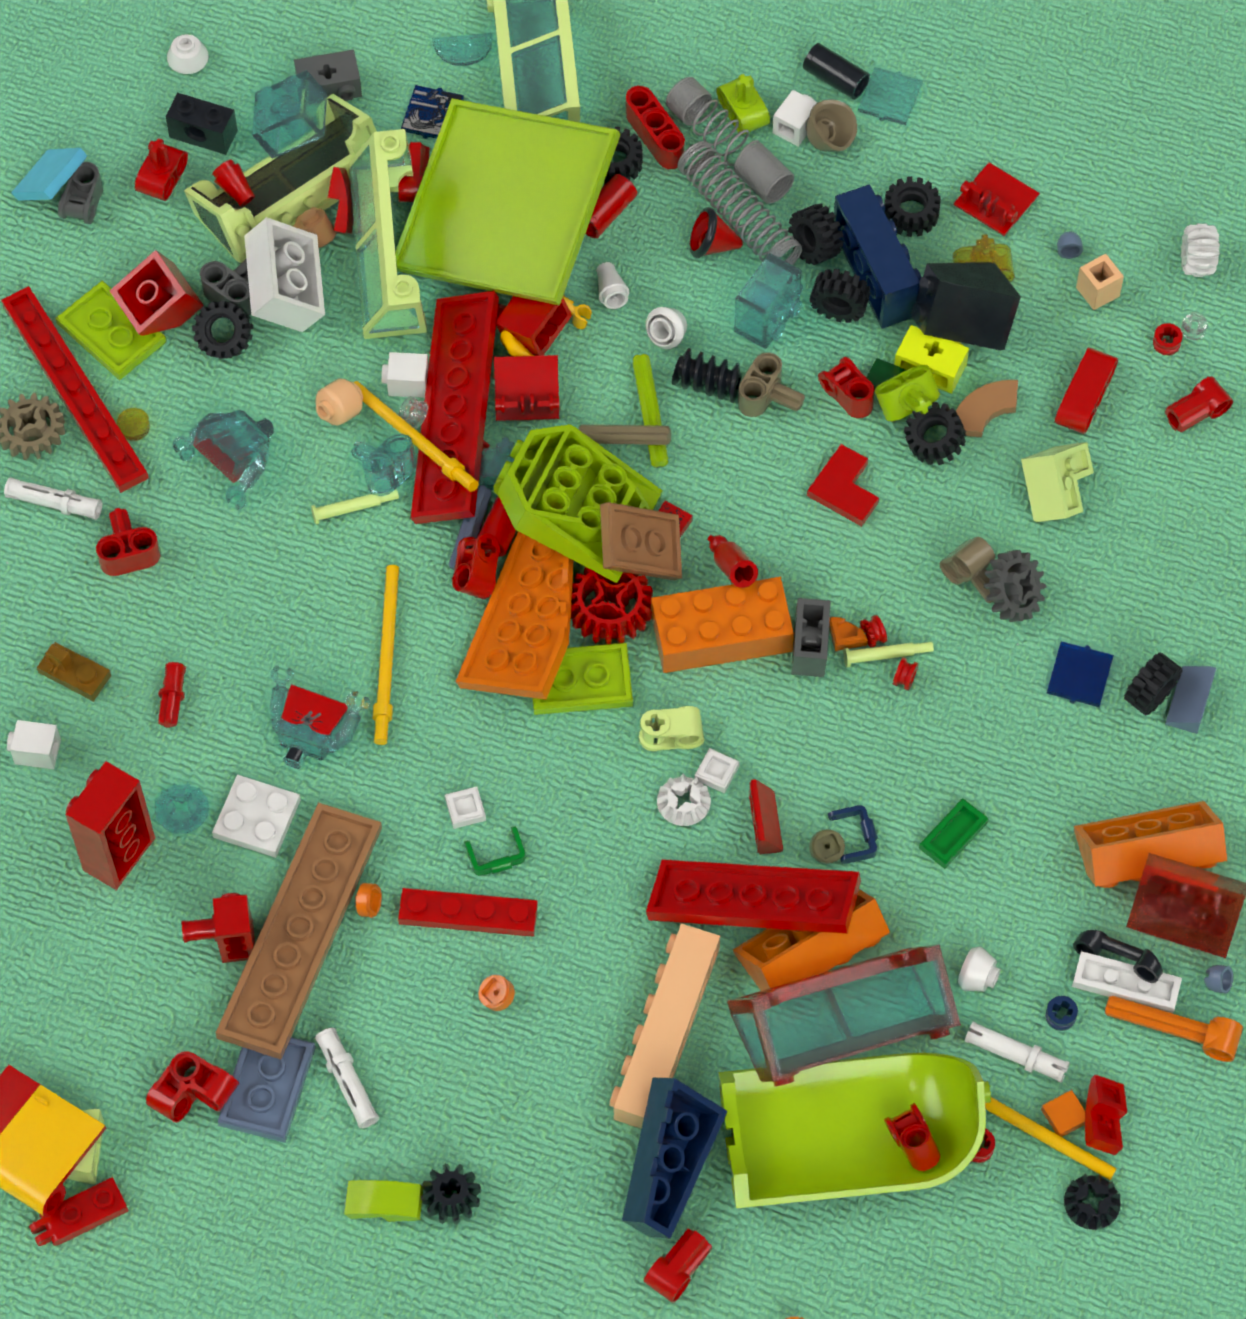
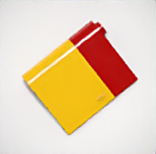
M9 1064L0 1074V1188L44 1217H50L59 1209L65 1198L66 1189L63 1183L107 1128L103 1123Z

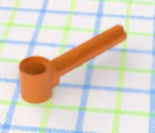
M1115 996L1109 997L1105 1008L1107 1016L1203 1044L1202 1049L1207 1056L1223 1062H1232L1234 1060L1243 1031V1026L1239 1022L1229 1018L1215 1017L1213 1020H1210L1209 1024Z

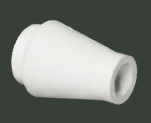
M610 262L600 264L596 269L599 300L609 309H618L627 303L629 288L616 271L614 264Z

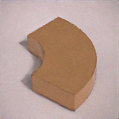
M1001 380L986 384L971 392L960 403L956 412L962 421L966 436L982 438L984 428L993 418L1002 414L1016 412L1018 380Z

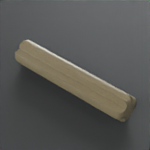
M586 424L579 426L580 431L598 444L667 445L671 441L669 426Z

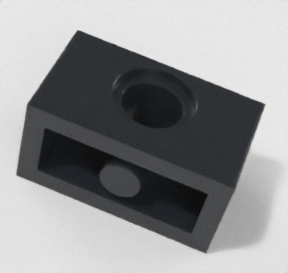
M178 92L165 116L169 138L225 155L238 131L234 109Z

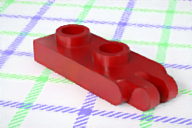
M111 1177L63 1200L59 1209L50 1217H44L39 1214L41 1219L33 1222L29 1228L32 1234L47 1230L35 1237L38 1246H43L51 1241L54 1246H58L129 1210L114 1178Z

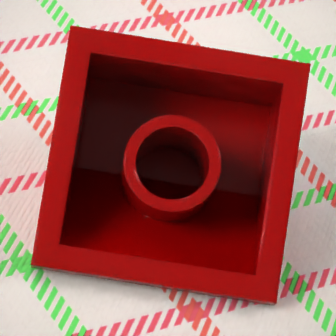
M157 250L151 253L110 290L118 305L141 336L180 327L204 306L175 263Z

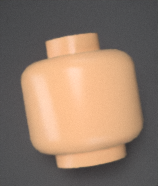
M340 378L321 388L316 394V412L318 416L331 425L339 426L361 412L362 391L354 382Z

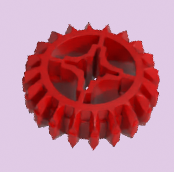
M587 567L584 568V575L576 573L574 583H572L570 619H573L572 626L574 629H581L583 638L593 634L595 644L601 638L605 639L606 644H611L612 639L616 638L619 643H623L625 641L624 636L626 635L634 640L637 636L636 630L644 632L646 622L652 619L651 598L653 596V589L651 586H647L648 579L646 575L639 576L638 574L623 572L616 583ZM594 591L596 598L591 600V605L585 607V599ZM635 598L637 602L635 607L626 614L625 606L629 604V600Z

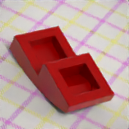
M333 167L327 198L339 200L334 231L352 234L354 218L350 179L345 168Z
M1096 1074L1091 1078L1085 1111L1086 1146L1112 1155H1116L1123 1149L1120 1119L1127 1113L1124 1084Z

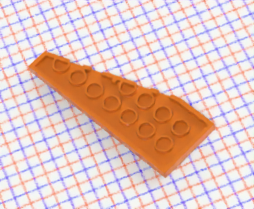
M517 532L495 589L489 599L455 681L461 689L547 699L569 645L574 560Z

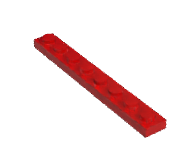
M28 286L2 299V306L119 492L122 493L149 479L146 469L31 288Z

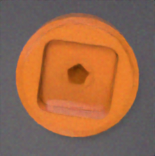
M362 883L355 896L356 910L361 917L373 918L378 914L381 907V889L377 884Z
M501 975L487 977L481 983L478 992L481 1003L493 1011L506 1009L512 1003L515 995L513 984Z

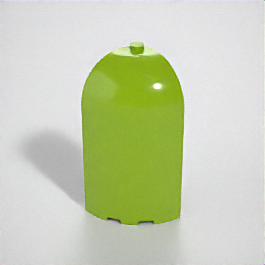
M902 1053L718 1072L721 1107L728 1111L724 1119L726 1130L731 1129L732 1137L725 1138L728 1165H731L733 1175L731 1185L736 1208L920 1190L945 1183L969 1165L981 1146L986 1127L985 1103L991 1102L989 1082L983 1081L979 1070L971 1062L959 1057L936 1053ZM913 1103L917 1105L940 1152V1160L937 1165L926 1171H919L911 1166L902 1149L895 1143L884 1122V1119L887 1117L892 1119L909 1110L910 1105Z

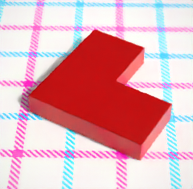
M840 444L807 490L809 498L861 527L879 503V497L854 484L868 465V458L843 444Z

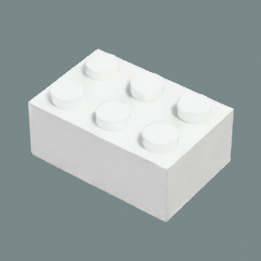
M266 217L244 235L251 315L304 332L325 315L318 237L316 234Z

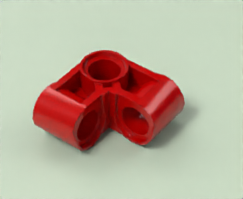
M184 1051L178 1053L172 1059L159 1080L150 1088L146 1097V1104L177 1123L185 1118L196 1098L213 1110L220 1112L240 1083L220 1067L213 1066L192 1052ZM196 1067L192 1075L184 1077L185 1072L189 1068Z

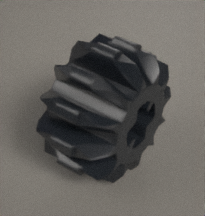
M445 1163L442 1174L432 1169L430 1172L432 1181L427 1180L422 1183V1188L426 1192L421 1196L422 1204L429 1205L427 1214L430 1217L439 1213V1222L442 1224L447 1221L448 1216L452 1217L453 1223L456 1225L460 1222V1214L470 1219L472 1217L470 1207H479L480 1199L476 1195L481 1193V1186L478 1183H473L475 1174L472 1171L463 1175L464 1169L461 1164L454 1171H450L449 1165ZM452 1190L457 1191V1194L453 1193L451 1198L445 1197V1194H450Z

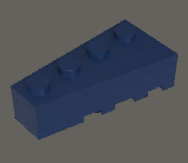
M652 1078L622 1217L623 1222L648 1237L671 1239L728 1112L675 1078Z

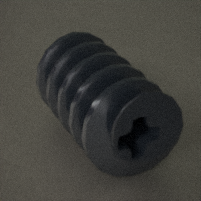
M688 348L683 355H680L672 376V385H676L681 379L682 388L688 389L693 382L694 392H700L705 386L707 396H712L717 390L718 398L723 400L729 393L730 402L733 403L741 383L740 363L736 362L730 370L728 369V359H724L719 366H716L715 355H712L706 363L704 362L703 352L700 351L697 357L693 359L691 348Z

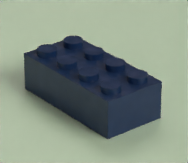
M869 184L835 196L834 214L836 217L834 221H839L841 225L838 227V231L843 232V237L839 238L844 241L841 249L854 275L860 276L859 281L865 280L867 282L866 286H870L871 294L868 303L883 329L912 319V306L916 303L920 289L919 283L922 277L917 268L913 269L910 264L909 251L904 243L900 244L894 221L887 219L881 196L879 194L875 195Z

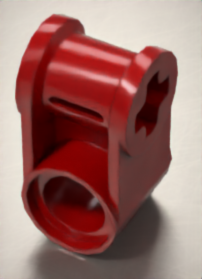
M848 357L841 358L839 364L829 371H822L818 374V380L824 391L833 397L848 415L854 418H864L872 412L874 400L873 384L857 369L856 365Z
M484 533L477 538L465 537L460 540L457 546L456 565L452 577V585L456 591L480 599H487L493 593L496 585L495 576L500 553V545L494 535Z
M915 1103L911 1104L910 1109L892 1119L889 1117L884 1119L895 1143L902 1149L914 1169L926 1171L937 1165L940 1160L939 1149L924 1117Z

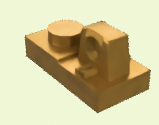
M56 642L49 647L44 658L37 666L38 673L91 701L96 699L111 677L109 669Z

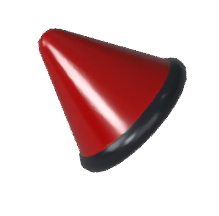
M706 207L699 213L694 222L689 245L692 256L700 258L705 255L739 249L743 246V241L716 214L712 207Z

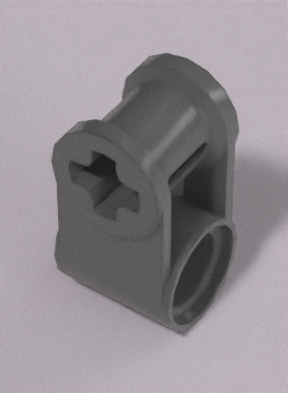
M83 162L69 178L66 189L59 201V218L66 219L68 216L81 219L85 224L93 222L97 205L103 193L101 177L95 164Z

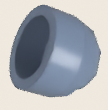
M1069 231L1064 232L1060 236L1057 243L1059 256L1072 259L1082 254V240L1078 234Z
M1213 965L1206 970L1209 977H1205L1204 982L1209 990L1224 994L1230 991L1233 983L1231 967Z

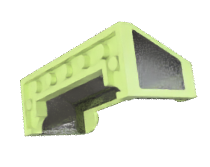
M330 95L315 107L313 112L315 126L243 172L255 195L251 202L240 207L223 189H216L215 185L208 180H200L184 190L195 216L231 256L241 264L246 259L244 235L266 217L293 226L297 217L312 207L326 210L339 201L327 198L333 167L345 168L350 179L349 162L373 132H377L369 115L338 96ZM369 145L355 162L371 161Z

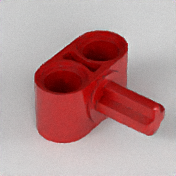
M158 138L156 141H150L148 144L149 154L137 174L135 191L166 201L172 194L186 168L188 153L166 145L164 140Z
M115 508L114 511L109 513L113 534L101 538L96 545V553L102 571L106 575L119 576L154 566L161 557L155 532L147 527L132 529L126 509ZM144 545L150 546L149 548H147V549H145V550H140V549H139L141 546H144ZM110 554H118L116 557L113 558L107 557Z

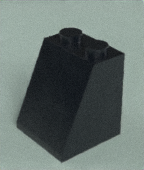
M927 263L924 275L920 279V289L916 303L913 304L911 311L912 319L923 334L995 350H1005L1021 296L996 263Z

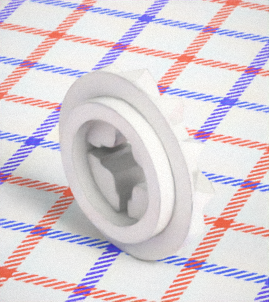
M684 774L674 779L670 777L667 783L660 786L657 796V806L660 814L668 822L679 826H689L701 821L707 815L711 804L707 786H704L697 777L693 779L686 777ZM690 791L689 800L691 803L685 802L678 809V797L676 795L683 796Z

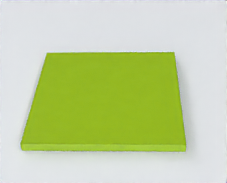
M452 98L395 251L397 272L560 306L618 144L620 132L617 129Z

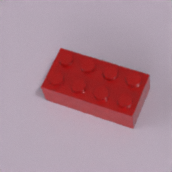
M105 761L99 770L95 769L90 774L85 789L79 796H74L66 808L65 815L83 871L117 890L155 839L140 780Z

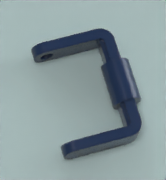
M862 805L828 813V818L831 821L860 815L861 830L865 842L868 843L869 849L842 855L840 858L842 864L870 859L876 855L877 845L875 841L878 839L873 819H869L867 810Z

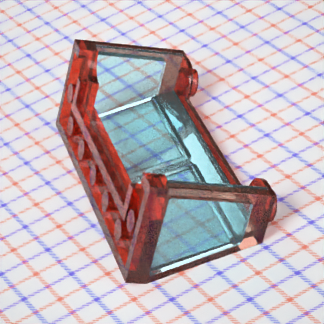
M940 944L909 947L727 1001L731 1017L760 1081L773 1082L774 1087L795 1082L794 1075L799 1074L802 1070L919 1035L929 1034L930 1040L950 1035V1028L961 1025Z

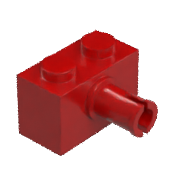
M227 893L220 898H212L214 911L212 918L181 921L184 943L215 939L222 963L249 959L255 945V936L247 894Z

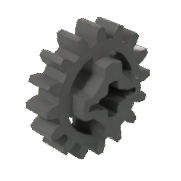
M1013 550L999 553L998 559L990 561L993 570L985 571V575L990 578L989 583L984 584V588L990 589V594L986 597V601L994 602L992 612H1000L1001 620L1009 619L1010 622H1018L1033 618L1032 613L1040 611L1037 602L1045 600V597L1040 594L1041 589L1046 588V584L1040 583V578L1044 575V572H1037L1036 567L1039 562L1037 560H1030V553L1028 552L1021 553V550Z

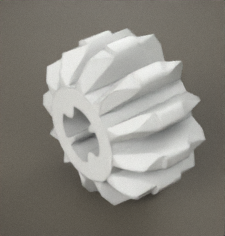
M1197 223V225H1189L1185 228L1184 235L1182 236L1180 257L1182 258L1181 266L1186 275L1203 277L1215 273L1220 254L1219 234L1215 226Z

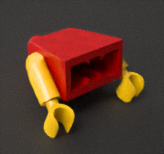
M564 295L560 306L513 296L507 306L498 304L496 326L501 333L500 341L511 356H544L572 315L574 327L585 329L587 326L586 319L591 318L592 311L585 304H580L577 307L574 306V301Z

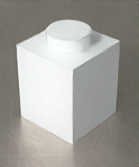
M792 90L773 115V134L799 147L807 136L806 123L810 117V111L818 102L808 95H802Z
M389 352L388 365H382V383L387 384L388 396L425 398L429 366L427 354Z
M17 720L15 731H10L7 739V751L11 752L14 763L17 765L54 769L61 742L57 725Z

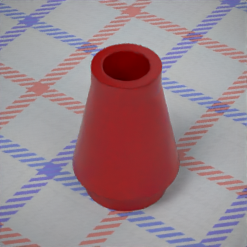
M230 159L213 171L214 182L231 196L240 207L247 205L255 198L239 163L235 164Z

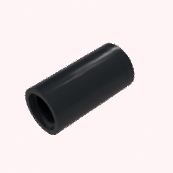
M820 43L815 44L811 48L803 63L804 70L853 100L863 93L870 79V73Z

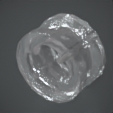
M409 396L402 403L399 416L413 428H418L426 418L428 405L422 400L418 401L417 398Z

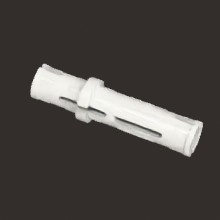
M9 477L5 484L4 495L6 498L60 510L61 514L64 515L72 513L97 520L102 511V500L78 495L74 490H57L20 481Z
M974 1021L970 1025L971 1030L967 1032L965 1042L1025 1066V1070L1032 1073L1035 1070L1062 1083L1065 1077L1064 1073H1067L1070 1062L1042 1052V1047L1034 1045V1047L1028 1046L981 1026Z
M335 1028L321 1031L316 1035L315 1040L318 1042L327 1060L326 1068L336 1078L358 1123V1127L363 1129L375 1124L379 1120V1116L373 1108L352 1065L354 1060L351 1053H346Z

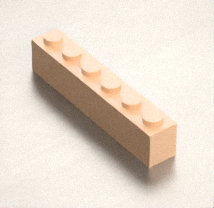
M682 923L677 935L671 934L666 948V953L670 954L666 965L660 964L655 977V983L659 984L655 995L649 994L645 1003L643 1013L647 1014L644 1026L638 1024L634 1033L632 1044L636 1045L633 1056H626L621 1070V1075L625 1076L621 1087L615 1086L609 1106L614 1107V1120L642 1129L652 1078L674 1077L720 950V935Z

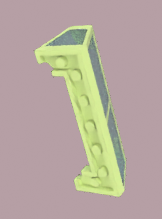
M487 0V11L494 12L504 108L580 122V102L568 0Z
M405 129L373 132L349 162L364 339L427 333L426 317L423 311L418 282L412 276L397 275L390 192H399L400 180L406 175L413 176Z

